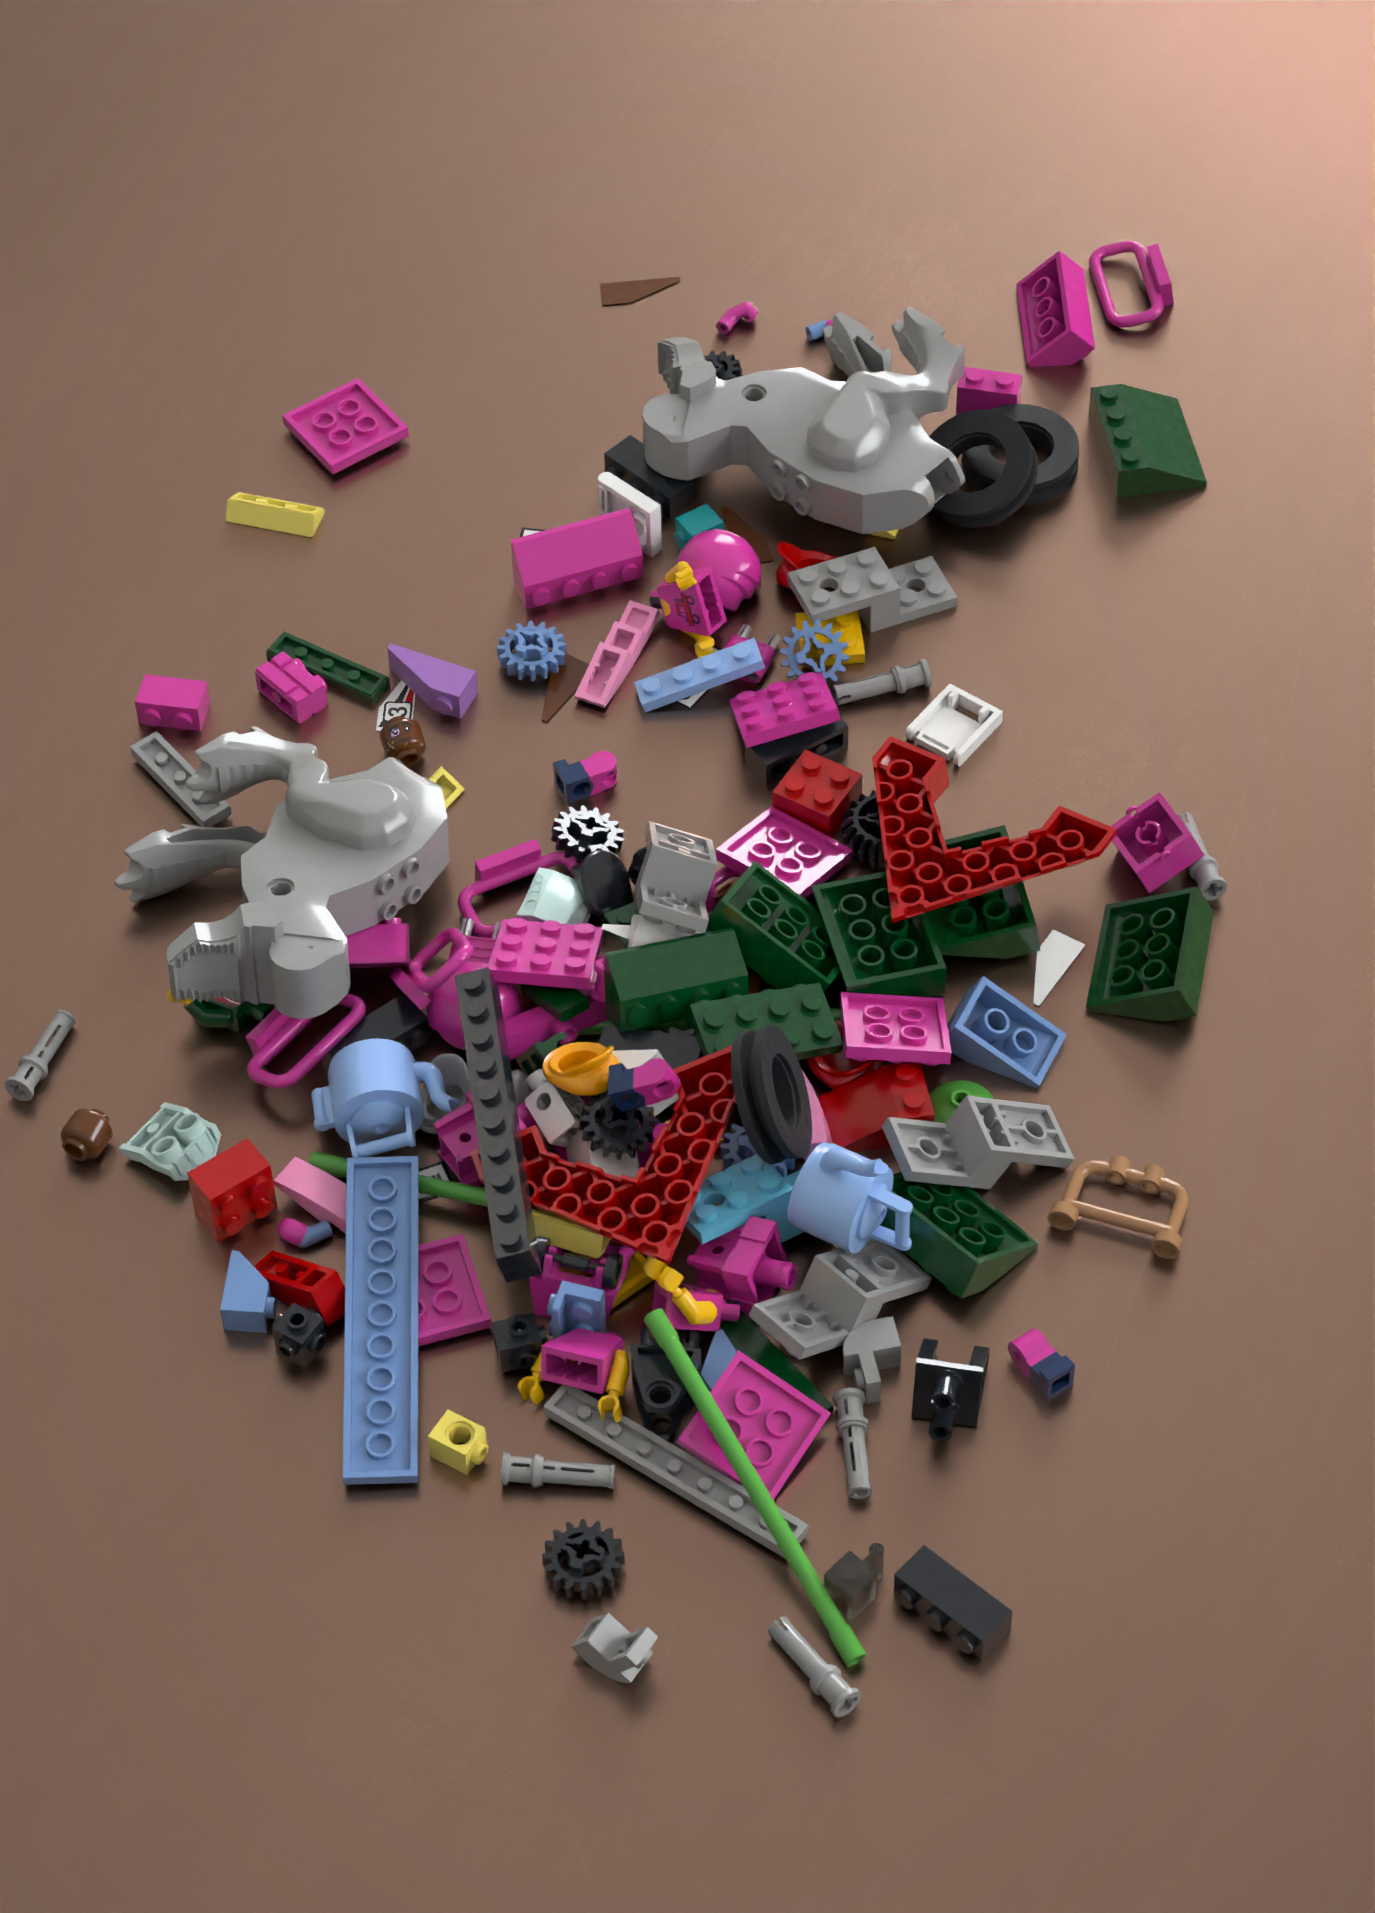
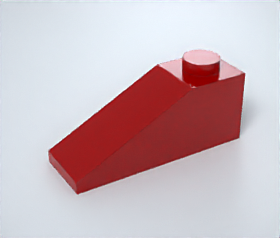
M274 1250L254 1265V1268L269 1282L270 1292L288 1306L295 1303L303 1308L314 1309L323 1318L324 1325L329 1326L331 1323L338 1321L345 1312V1286L337 1270Z

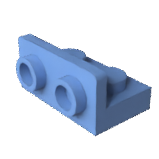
M562 1280L558 1293H552L548 1302L547 1314L552 1315L549 1336H553V1339L579 1328L607 1333L604 1290Z

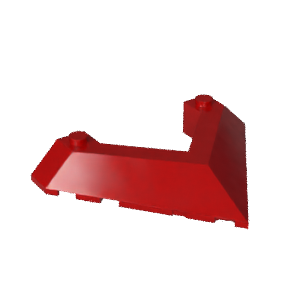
M889 736L872 757L892 923L1097 858L1117 835L1116 828L1059 805L1041 828L1028 831V836L1010 840L1008 836L982 841V846L963 851L961 846L947 849L934 805L949 786L946 759L892 736Z
M732 1045L672 1069L681 1082L680 1088L677 1091L679 1099L673 1108L675 1113L667 1127L663 1126L651 1147L652 1154L645 1167H640L635 1178L623 1174L620 1177L605 1173L603 1168L580 1161H577L575 1164L560 1159L559 1155L547 1151L536 1125L520 1131L531 1204L669 1265L736 1103L731 1073ZM477 1148L470 1151L479 1178L484 1183L480 1149Z

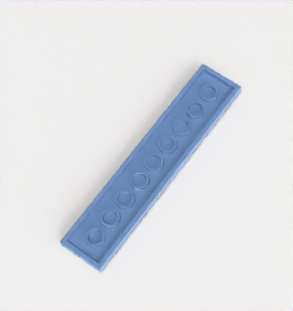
M418 1156L347 1158L343 1484L418 1483L419 1158Z

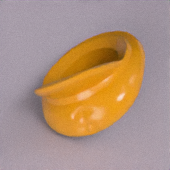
M576 1042L558 1047L550 1052L543 1061L542 1072L547 1081L564 1091L575 1095L592 1096L608 1091L609 1066L619 1064L620 1062L612 1053L614 1046L606 1048L598 1043Z

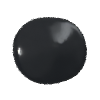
M595 850L584 858L581 865H573L571 867V872L578 880L579 891L587 907L599 920L604 922L605 913L634 902L627 868L623 861L613 852Z

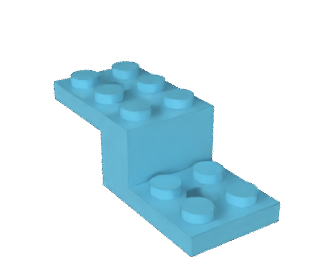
M757 1154L725 1170L714 1173L712 1176L704 1179L685 1226L702 1244H705L745 1225L749 1217L754 1216L776 1221L781 1236L780 1242L789 1240L804 1232L791 1224L787 1216L789 1199L800 1170L782 1177Z

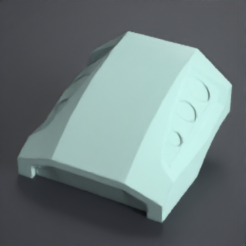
M539 867L515 918H523L526 921L534 922L553 920L560 924L577 925L589 923L592 913L579 891L577 879Z
M164 1102L160 1106L161 1109L126 1144L123 1143L119 1149L129 1159L141 1162L156 1171L169 1175L175 1181L188 1180L187 1172L216 1156L221 1133L216 1124L202 1119L199 1114L193 1113L188 1108Z

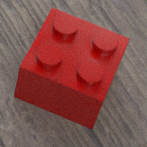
M805 749L772 791V806L833 838L841 828L845 810L849 809L851 801H858L860 794H862V773Z
M248 1138L187 1172L195 1215L217 1242L237 1234L246 1225L258 1218L266 1217L272 1210L277 1208L271 1165Z

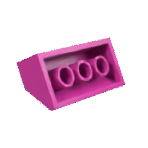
M1059 250L1016 284L1026 363L1030 367L1074 365L1095 349L1084 269Z
M630 508L510 540L513 582L525 609L644 577L643 553Z
M401 918L384 919L381 921V924L346 936L349 968L402 967L410 964L409 925L407 923L401 924Z

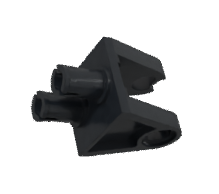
M644 1327L640 1333V1344H631L630 1348L632 1387L642 1427L671 1443L679 1436L695 1403L663 1349L658 1346L654 1337L651 1340L650 1330L648 1327ZM687 1329L680 1330L677 1333L679 1341L701 1377V1349L698 1348L701 1336L697 1331L690 1330L689 1342H687ZM659 1418H665L671 1421L672 1425L669 1429H666V1432L660 1433L655 1431L652 1423Z
M924 1338L916 1360L911 1417L931 1420L929 1426L930 1437L935 1441L945 1442L952 1436L953 1424L973 1427L978 1425L990 1348L974 1346L969 1364L949 1363L937 1360L936 1351L939 1340Z

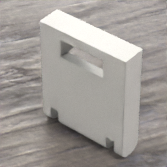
M610 472L601 473L598 476L599 512L604 515L630 508L642 552L652 558L662 550L661 505Z
M949 684L907 727L905 738L912 741L916 737V744L948 761L953 758V763L961 766L1002 723L1003 711ZM960 705L979 715L978 722L956 711V707Z

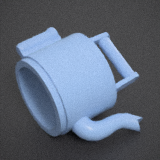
M388 1039L361 1040L341 1049L333 1057L329 1065V1086L315 1088L311 1093L315 1118L314 1128L317 1131L323 1132L335 1127L339 1136L350 1143L353 1158L370 1157L406 1146H416L415 1132L420 1128L424 1119L420 1083L426 1084L432 1102L439 1109L450 1113L460 1104L458 1099L446 1094L442 1071L437 1066L428 1062H416L408 1048Z
M823 1142L818 1145L805 1161L793 1186L788 1204V1221L797 1229L853 1254L862 1250L871 1238L902 1251H907L912 1246L909 1232L910 1214L912 1213L913 1206L910 1201L891 1193L893 1187L892 1169L882 1162V1159L870 1160L834 1143ZM887 1208L895 1211V1231L880 1226L885 1218Z

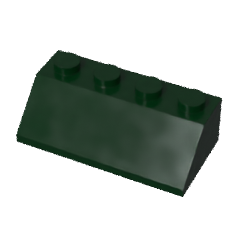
M732 927L604 953L605 1015L620 1032L685 1019L689 1005L700 1000L724 999L735 994L749 995L748 972Z

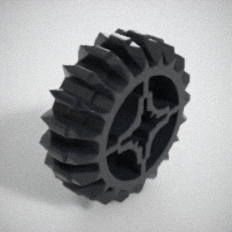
M872 789L869 797L860 794L858 801H851L849 809H846L843 815L841 833L843 834L844 844L854 850L852 856H858L860 863L870 861L872 868L877 864H883L886 869L877 795Z

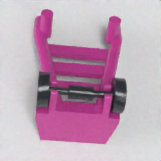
M537 1236L542 1274L530 1277L529 1283L535 1315L552 1318V1315L547 1314L548 1302L552 1293H558L563 1280L604 1290L607 1325L614 1300L630 1267V1261L627 1260L636 1250L625 1245L619 1247L608 1244L601 1256V1261L563 1253V1248L551 1245L550 1238ZM562 1267L571 1270H576L584 1273L593 1274L594 1276L591 1278L573 1273H568L560 1271L559 1268Z

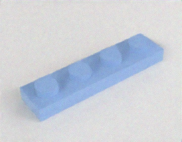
M755 638L641 679L634 682L646 713L765 669V665Z

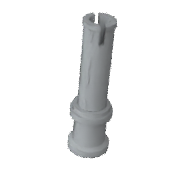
M923 658L917 664L905 667L896 665L890 669V672L840 685H833L832 689L835 692L833 693L835 702L839 706L891 691L903 694L909 688L921 685L930 687L932 686V678L928 663Z
M1185 812L1186 823L1183 814L1180 813L1178 817L1190 831L1204 853L1203 857L1189 866V874L1196 880L1198 888L1206 901L1218 899L1227 890L1225 879L1220 877L1218 873V862L1208 854L1194 822L1193 815Z
M58 1010L31 1053L21 1057L14 1076L9 1077L4 1084L6 1091L12 1097L25 1102L32 1099L35 1086L39 1080H43L48 1074V1063L76 1022L75 1017L66 1010ZM55 1035L49 1046L46 1047L52 1036Z
M844 1388L834 1393L832 1397L833 1404L837 1407L839 1419L835 1424L836 1431L843 1438L848 1495L853 1499H864L872 1494L865 1434L869 1429V1422L864 1417L863 1410L866 1396L861 1389Z
M503 1452L501 1485L517 1482L530 1483L533 1488H539V1486H543V1483L607 1487L609 1489L614 1487V1464L602 1465L545 1460V1456H541V1454H535L534 1457L511 1456L510 1452Z
M787 1617L779 1618L782 1627L775 1620L770 1625L768 1634L775 1639L810 1679L811 1690L816 1695H822L830 1704L831 1713L839 1718L854 1710L861 1700V1692L857 1688H851L841 1677V1670L836 1665L827 1664L790 1623Z

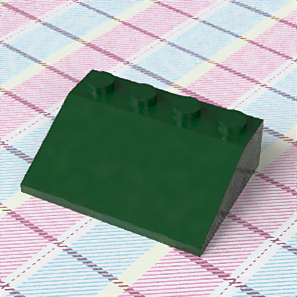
M1123 384L1090 388L1089 417L1116 498L1207 486V480L1178 398Z
M1005 825L947 839L945 843L947 849L961 846L963 851L982 846V841L1008 836ZM1023 881L926 912L942 955L1009 959L1040 951L1037 925Z
M756 861L749 866L708 916L709 922L705 932L732 927L735 931L745 965L758 973L767 984L775 986L778 990L791 988L797 984L809 985L820 983L823 992H825L840 972L819 910Z
M886 871L812 885L811 890L846 992L931 997L945 994L946 965L927 913L925 912L892 923Z
M1198 887L1105 905L1086 1003L1088 1012L1164 1022L1196 1016L1214 915L1213 910Z
M902 1172L893 1174L891 1193L910 1201L913 1206L912 1213L910 1214L909 1232L912 1246L907 1251L897 1250L915 1260L924 1272L936 1277L946 1286L950 1293L964 1298L983 1291L1037 1249L1039 1242L970 1187L905 1181ZM887 1208L885 1218L880 1226L895 1231V1211Z

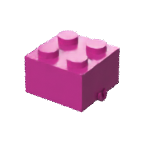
M1160 792L1139 807L1135 805L1129 807L1126 810V816L1111 825V827L1117 829V835L1112 840L1113 844L1149 893L1204 856L1190 831ZM1133 810H1136L1134 815L1130 814Z

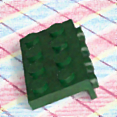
M820 983L809 985L797 984L791 988L779 990L766 989L760 993L749 995L735 994L728 998L712 1001L700 1000L689 1005L685 1018L687 1028L694 1029L703 1056L733 1045L736 1035L741 1032L752 1030L757 1033L760 1028L769 1025L777 1026L785 1034L798 1060L841 1053L844 1046Z

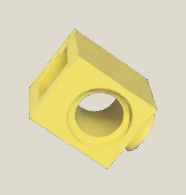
M449 1409L428 1435L430 1457L466 1475L470 1473L475 1464L480 1465L484 1461L489 1450L485 1427ZM460 1442L466 1443V1444H463V1445H455V1444L460 1443Z

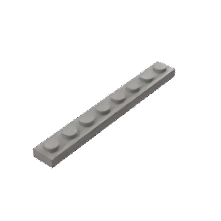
M561 1385L543 1406L544 1415L785 1558L745 1488L739 1483L622 1415V1419L618 1423H615L613 1410L606 1412L605 1418L602 1421L598 1409V1400L578 1388ZM778 1507L800 1544L809 1533V1525Z

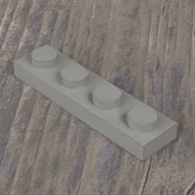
M157 731L130 746L131 755L201 827H211L232 815L231 807L225 800L205 805L199 801L204 791H192L185 787L186 780L197 771Z

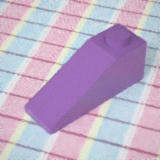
M390 643L387 647L390 670L432 710L461 719L478 694L476 671Z

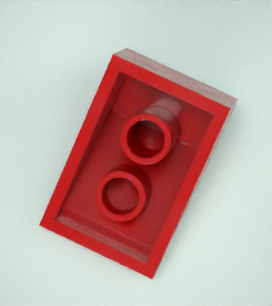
M917 1062L885 1065L818 1097L828 1122L832 1143L855 1153L890 1147L882 1129V1125L888 1117L935 1122V1113L920 1063Z

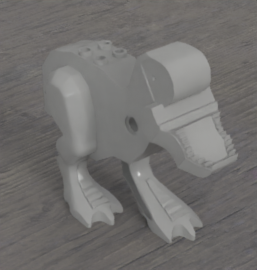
M912 307L904 310V322L897 320L892 324V332L899 344V350L916 369L917 375L893 372L892 351L889 348L884 351L872 341L874 334L842 312L833 316L832 326L828 325L823 329V336L829 349L831 361L837 364L838 368L843 370L849 377L846 382L827 380L802 367L759 371L730 380H721L717 378L716 369L712 362L705 360L702 349L697 341L686 337L662 339L657 345L659 374L663 375V381L667 382L670 394H663L652 398L643 408L642 426L645 461L652 469L663 476L686 481L730 465H747L776 500L787 501L802 516L807 514L815 520L860 534L903 529L917 522L932 510L938 500L946 494H952L965 483L964 473L954 454L930 439L919 422L920 417L929 413L944 411L948 407L949 393L955 382L964 375L965 348L961 344L954 348L943 336L945 335V330L936 321Z
M252 726L249 733L242 735L235 731L225 733L196 750L194 755L201 760L200 767L193 776L186 780L185 787L192 791H204L199 801L207 805L233 797L260 782L268 780L283 781L287 784L285 800L276 805L267 833L260 832L253 826L213 828L181 824L180 830L171 833L164 829L153 832L125 849L124 854L130 858L129 868L115 880L114 885L122 890H133L129 900L135 903L166 894L222 868H241L244 904H241L225 919L192 924L167 948L166 957L171 996L176 1001H179V998H182L184 1001L190 998L193 1002L195 999H198L199 1002L203 1000L208 1002L209 998L215 999L218 996L219 998H231L233 1001L237 1000L240 1004L242 1001H248L256 1005L259 1003L274 1004L280 1013L290 1018H313L324 1014L336 1006L348 994L351 981L346 936L375 926L384 919L391 920L398 910L407 904L417 903L450 862L448 824L441 786L426 777H421L393 757L386 758L367 771L330 779L328 765L325 761L318 758L316 746L309 743L285 741L273 737L257 726Z

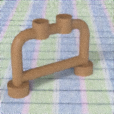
M1114 1155L1110 1163L1091 1160L1083 1162L1074 1169L1062 1200L1054 1202L1049 1211L1047 1219L1054 1228L1063 1231L1072 1230L1078 1216L1154 1236L1151 1249L1161 1258L1174 1259L1179 1255L1183 1240L1178 1233L1188 1208L1189 1198L1186 1190L1179 1183L1164 1178L1165 1170L1162 1167L1149 1164L1145 1167L1144 1172L1130 1169L1131 1162L1125 1156ZM1096 1174L1104 1176L1107 1181L1115 1185H1122L1125 1182L1138 1185L1142 1191L1148 1194H1157L1159 1191L1170 1194L1174 1198V1204L1167 1224L1077 1201L1085 1178Z

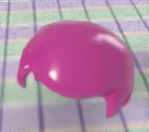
M713 529L701 532L688 541L677 557L676 564L680 561H685L692 570L712 567L723 609L735 612L743 599H750L755 589L761 587V563L758 555L744 538L730 531Z
M478 961L466 962L441 987L428 993L427 997L431 1002L426 1006V1011L431 1028L438 1031L446 1042L456 1048L465 1050L455 976L488 967L487 963ZM495 982L500 992L503 1019L506 1020L521 1014L520 993L514 987V983Z

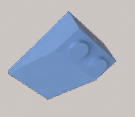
M984 976L965 992L947 1024L952 1053L965 1062L1034 1088L1041 1084L1067 1035Z

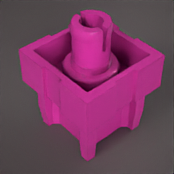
M469 1091L465 1093V1105L448 1113L433 1125L439 1136L440 1150L437 1151L439 1159L447 1163L458 1177L460 1183L479 1186L484 1183L479 1178L470 1151L479 1148L472 1093ZM525 1102L517 1106L520 1131L538 1125Z
M750 1216L745 1225L705 1244L700 1243L695 1254L689 1255L687 1258L688 1265L695 1268L699 1280L698 1286L715 1288L723 1295V1299L739 1300L740 1310L751 1320L753 1319L749 1317V1313L754 1304L772 1299L777 1288L786 1291L792 1290L798 1277L797 1265L788 1262L785 1250L782 1249L781 1236L776 1221Z

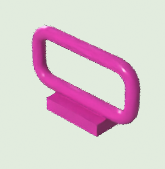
M1128 240L1104 245L1092 252L1089 258V267L1105 317L1110 324L1121 328L1145 324L1159 317L1163 307L1174 304L1172 284L1159 244L1147 246L1146 252L1141 244ZM1130 252L1136 257L1152 306L1149 310L1121 316L1116 313L1100 261L1109 256Z
M536 839L475 861L476 882L464 887L459 894L457 902L459 911L463 918H467V920L470 918L474 921L473 934L492 939L495 925L488 926L481 923L471 905L473 897L537 872L539 867L547 869L555 865H564L571 872L573 865H581V863H576V857L574 856L565 858V852H554L541 856V847Z
M447 928L439 933L413 958L407 967V974L398 966L389 976L422 1011L431 1002L425 993L435 991L454 975L472 955L473 945L457 928ZM452 942L458 951L435 974L428 978L422 971L423 967L442 948Z
M348 993L338 1004L351 1008V1012L290 1071L281 1075L263 1071L261 1068L264 1065H268L311 1023L312 1018H290L275 1008L246 1036L247 1042L254 1054L247 1067L249 1078L256 1083L276 1089L286 1088L298 1082L362 1020L366 1011L364 1001L358 996Z

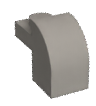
M893 1316L861 1323L848 1333L843 1344V1376L853 1375L855 1388L861 1389L865 1393L866 1404L881 1402V1379L878 1370L901 1366V1343Z
M608 1612L592 1618L571 1648L595 1670L617 1682L631 1683L652 1656L653 1651L650 1648L658 1636L648 1627L630 1633Z

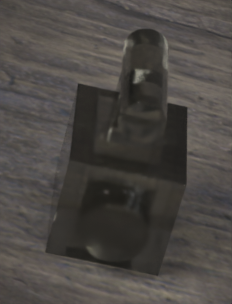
M873 1543L869 1547V1555L863 1561L849 1550L824 1574V1587L837 1609L851 1621L877 1597L878 1580L884 1574L883 1545Z

